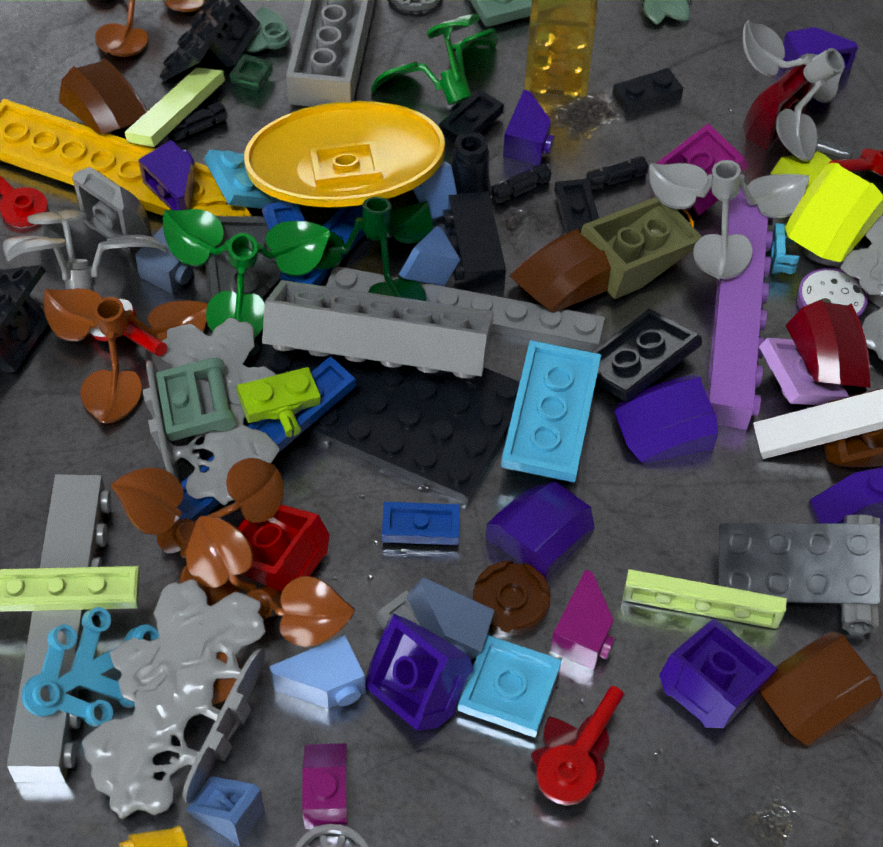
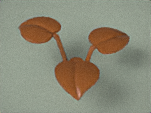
M129 0L126 26L110 23L101 26L96 31L95 42L104 52L128 57L137 55L146 48L148 44L147 32L142 29L132 28L135 0ZM165 0V4L174 10L192 12L204 7L202 4L204 0Z
M83 288L67 290L45 289L44 291L45 316L52 331L58 337L68 341H80L89 335L91 328H99L102 334L107 336L112 372L98 370L91 373L83 381L80 390L84 407L100 423H113L125 418L136 408L141 400L143 388L138 374L134 371L119 372L115 338L125 333L129 321L152 336L157 335V339L160 341L167 338L166 332L170 328L193 324L204 333L207 325L206 308L208 303L172 301L158 305L148 315V323L151 327L149 328L133 315L132 310L125 311L122 302L115 297L102 298L97 292Z
M246 458L236 462L229 470L226 482L227 490L236 502L208 516L221 518L241 508L245 519L250 523H261L269 520L276 514L283 499L284 486L279 470L275 465L257 458ZM142 468L116 479L111 484V487L119 497L132 524L145 534L157 535V543L164 552L169 554L180 552L181 557L186 558L187 546L196 521L187 518L179 519L182 513L177 507L184 496L183 487L179 480L172 473L161 468ZM187 565L182 570L180 584L186 580H195L189 572ZM230 580L224 585L215 588L207 587L197 582L198 586L205 592L207 604L210 606L234 592L240 593V588L234 586Z
M201 516L197 519L186 550L187 567L193 578L198 583L211 588L220 587L230 580L234 586L245 590L247 596L260 601L261 607L258 613L263 618V621L276 615L283 616L280 631L282 636L290 643L304 647L320 644L341 631L354 615V607L346 602L329 584L316 577L303 576L296 578L286 585L281 594L272 587L266 586L257 589L255 584H248L240 580L236 575L247 572L253 564V551L247 538L232 524L220 518ZM218 652L216 658L227 664L228 656L223 652ZM236 655L238 666L242 669L241 662ZM217 678L213 683L212 704L226 700L237 679Z

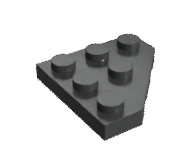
M216 216L221 221L224 230L223 241L216 248L224 245L226 240L230 241L238 233H247L255 238L257 244L261 243L264 249L271 252L266 244V234L269 230L264 217ZM228 251L219 255L210 253L205 263L209 301L222 291H231L237 294L238 269L234 268L229 262ZM260 253L257 254L255 265L245 270L243 295L257 294L263 299L281 279V271L276 265L275 258L268 259Z

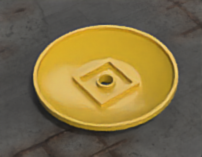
M373 101L334 102L304 108L284 115L267 124L247 144L244 152V164L250 181L261 191L279 200L313 207L363 205L367 198H393L424 183L433 176L445 157V140L438 125L427 116L415 110L395 104Z

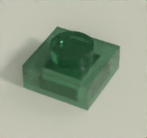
M243 54L230 73V81L232 84L260 92L273 73L272 62Z

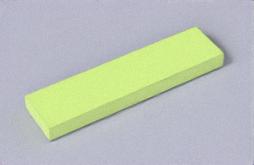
M196 67L125 131L127 142L155 147L225 81L223 71Z
M139 566L0 569V612L91 610L96 607L104 609L138 608Z
M628 569L622 600L778 629L786 611L787 598Z

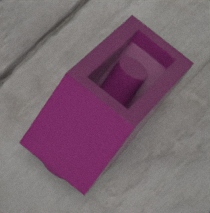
M585 569L553 632L550 651L592 670L595 669L600 657L608 659L616 637L610 635L614 619L593 572Z
M347 743L305 744L302 768V812L305 828H315L325 824L347 826Z

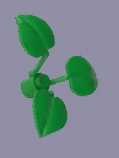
M479 14L464 15L455 20L439 23L427 31V36L431 39L444 34L451 69L440 73L442 79L439 81L425 63L412 62L383 72L373 82L371 92L373 94L382 83L394 77L423 71L434 83L437 91L443 90L448 105L467 100L471 96V92L464 73L462 50L477 46L496 47L498 41L497 31L495 29L483 30L452 45L451 33L476 23L480 19ZM454 52H456V54H457V64H456V59H455Z
M200 209L165 210L163 215V231L168 248L173 256L183 264L202 266L207 262L210 253L219 255L228 251L229 262L234 268L238 269L237 294L231 291H222L216 294L209 301L206 308L207 324L213 333L214 329L228 318L236 319L239 322L245 321L253 327L254 340L263 329L265 303L257 294L243 295L245 270L255 265L257 254L260 253L268 259L275 258L278 269L287 275H306L312 272L321 261L330 237V230L321 225L306 221H286L275 225L266 234V244L271 252L264 249L261 243L257 244L255 238L247 233H238L230 241L226 240L224 245L216 248L223 241L224 230L221 221L214 214Z

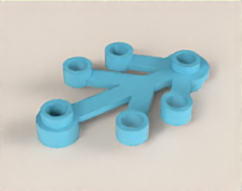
M96 607L83 615L82 625L84 628L71 671L60 677L58 676L64 652L75 645L77 634L74 628L67 624L50 630L47 636L49 647L41 673L28 679L22 690L23 705L31 714L45 717L60 710L85 719L86 723L92 727H98L102 723L111 720L113 709L107 701L97 700L88 703L66 694V692L78 686L119 700L120 704L126 708L135 707L133 701L123 698L121 695L118 681L100 675L114 667L109 654L111 650L93 659L100 633L107 630L111 624V616L106 609ZM93 614L99 616L101 620L100 627H96L93 624ZM140 625L127 633L125 642L134 637L143 640L144 634H147L150 641L159 638V633L151 625ZM59 631H62L67 637L65 645H62L57 639ZM42 687L47 688L50 698L48 702L42 700L40 696ZM96 706L103 712V717L100 721L94 716Z

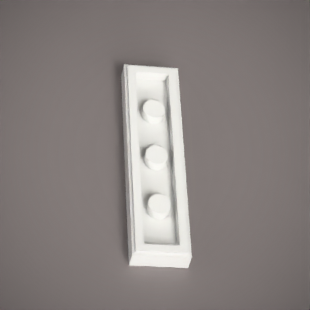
M883 389L754 422L753 425L762 459L883 429Z

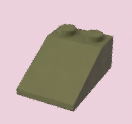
M656 197L583 224L580 233L601 251H605L611 267L607 291L614 299L644 287L693 251L696 242L702 237L677 209L663 205Z

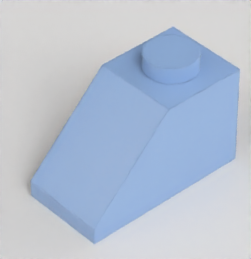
M345 635L269 666L271 681L275 691L327 709L336 705H350L357 701L362 694L366 693L365 675Z

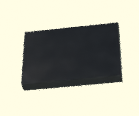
M649 308L592 351V353L601 354L595 384L628 403L702 345V337L700 334Z

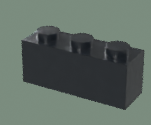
M489 191L449 195L448 209L443 210V224L445 230L450 229L451 235H448V240L460 258L453 271L455 282H461L463 290L476 293L504 291L506 266Z

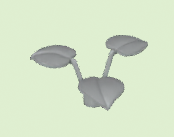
M748 20L743 27V47L749 62L758 72L772 77L778 73L779 67L786 69L806 65L803 72L806 80L813 84L812 89L796 105L794 111L784 109L779 113L776 120V129L784 146L797 158L808 162L813 158L816 150L817 130L813 119L806 114H801L802 109L812 97L824 103L831 101L835 97L841 74L845 68L844 60L837 50L829 48L819 55L807 53L798 60L784 61L785 49L778 34L765 25L752 23Z
M731 160L717 162L712 168V175L708 176L701 167L687 163L666 165L651 163L649 167V180L652 191L656 198L667 207L673 209L690 208L695 204L697 196L705 197L711 187L713 195L722 201L721 235L708 234L701 237L694 246L693 257L695 263L702 271L717 279L721 278L724 280L737 277L743 273L749 266L753 253L751 242L746 236L741 234L728 236L729 201L733 200L741 189L750 206L757 205L762 215L770 218H785L792 215L804 196L809 182L808 175H768L754 179L746 186L744 182L745 176L741 174L740 166Z
M79 210L41 212L27 217L28 222L32 224L61 223L65 239L48 238L46 236H17L6 239L2 245L7 261L23 253L53 248L62 271L65 290L83 288L94 291L93 277H99L98 268L105 250L126 247L158 248L167 253L166 245L152 236L141 234L107 238V241L98 244L92 267L88 266V260L75 259L69 222L85 221L87 219V214ZM65 245L68 254V260L66 262L60 249V247H64Z

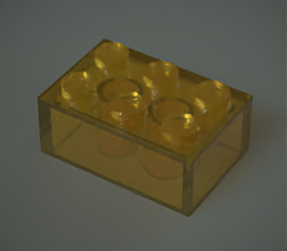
M532 0L524 90L534 93L587 97L598 0Z

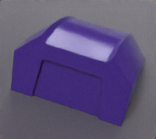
M695 374L673 379L645 389L628 403L624 400L618 403L614 410L627 447L641 463L645 464L713 450L718 437L716 413L708 399L701 377Z
M555 481L537 485L512 500L487 523L486 540L495 547L504 550L522 565L526 563L533 566L548 581L594 531L595 526L591 506Z
M393 613L386 623L370 661L365 677V688L415 730L439 728L455 714V706L469 675L474 670L470 657L458 648L420 625Z
M713 618L670 654L659 677L666 696L673 697L702 721L704 727L724 728L760 691L778 668Z

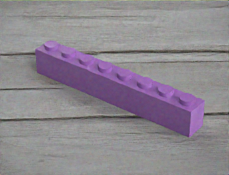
M741 189L738 195L729 201L728 236L733 234L746 236L752 245V259L747 269L739 276L725 280L717 279L706 394L716 413L718 426L747 430L751 416H758L761 395H755V387H760L763 374V366H757V359H762L763 353L759 346L765 341V338L759 337V332L764 331L767 319V310H761V306L766 304L769 292V283H763V279L768 277L771 265V257L765 256V253L771 249L773 231H767V227L772 226L773 218L762 215L757 205L750 206Z

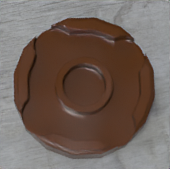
M501 561L488 566L478 576L473 590L474 601L494 609L489 630L504 636H521L534 631L545 621L550 608V587L544 575L526 563L520 565L513 564V561Z

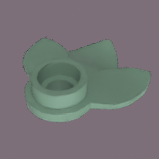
M641 0L644 3V13L656 25L661 23L665 16L686 23L690 19L688 2L691 0Z
M260 7L256 18L261 24L244 51L258 52L266 48L279 49L286 46L290 42L291 35L289 29L282 22L281 15L271 9Z

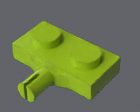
M309 367L238 384L236 392L248 423L264 419H280L287 437H292V432L294 436L301 432L295 414L302 409L320 405L321 400Z

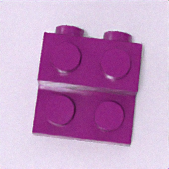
M709 123L655 163L662 165L675 163L692 164L701 167L707 176L712 175L713 166L722 160L736 162L740 166L741 172L749 167L746 158ZM712 187L705 197L697 196L695 204L685 210L689 212L693 209L700 215L716 203L718 199L713 195Z

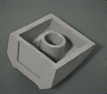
M92 167L74 173L72 179L80 211L87 214V219L83 221L85 225L106 238L130 234L151 236V225L148 215L136 196ZM142 247L122 248V250L133 256Z

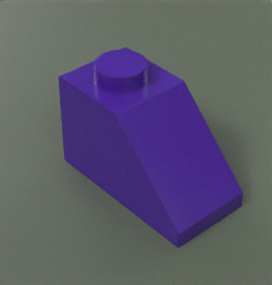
M817 27L786 32L783 42L785 49L783 60L787 62L798 60L807 53L819 55L825 50L833 48L841 54L845 66L843 71L852 69L858 45L854 41Z
M523 90L505 131L503 157L539 165L545 154H551L555 136L550 135L551 119L528 90Z
M171 140L138 159L143 183L171 210L190 209L195 186L193 171L195 162L186 149L182 150Z
M883 467L855 472L810 499L809 505L816 522L820 524H844V516L860 514L880 518V524L883 523Z

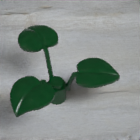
M382 197L367 198L363 202L362 218L357 217L355 219V226L345 245L339 235L330 232L321 261L315 269H329L338 266L341 263V254L349 252L360 229H362L366 237L372 240H380L384 279L386 281L372 285L368 293L426 301L425 290L417 281L402 277L392 280L387 237L391 238L394 236L396 240L403 243L422 241L433 230L428 201L391 211L389 200Z

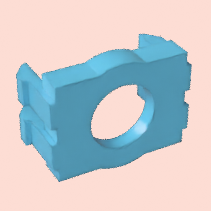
M776 223L773 230L770 249L771 274H780V272L793 274L796 272L797 265L795 264L799 262L800 256L785 255V244L794 245L795 241L788 238L787 235L785 236L787 234L785 226L781 223Z

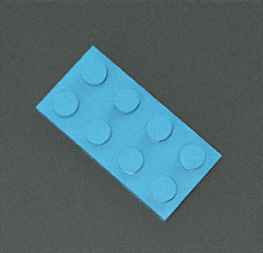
M530 340L502 455V468L575 483L601 354Z

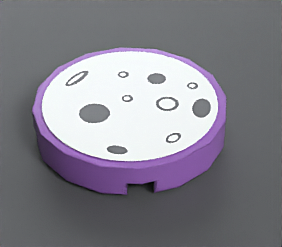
M822 268L810 272L802 279L796 294L799 309L821 299L823 302L849 305L852 303L859 320L868 303L867 292L859 285V280L855 277H850L840 269Z

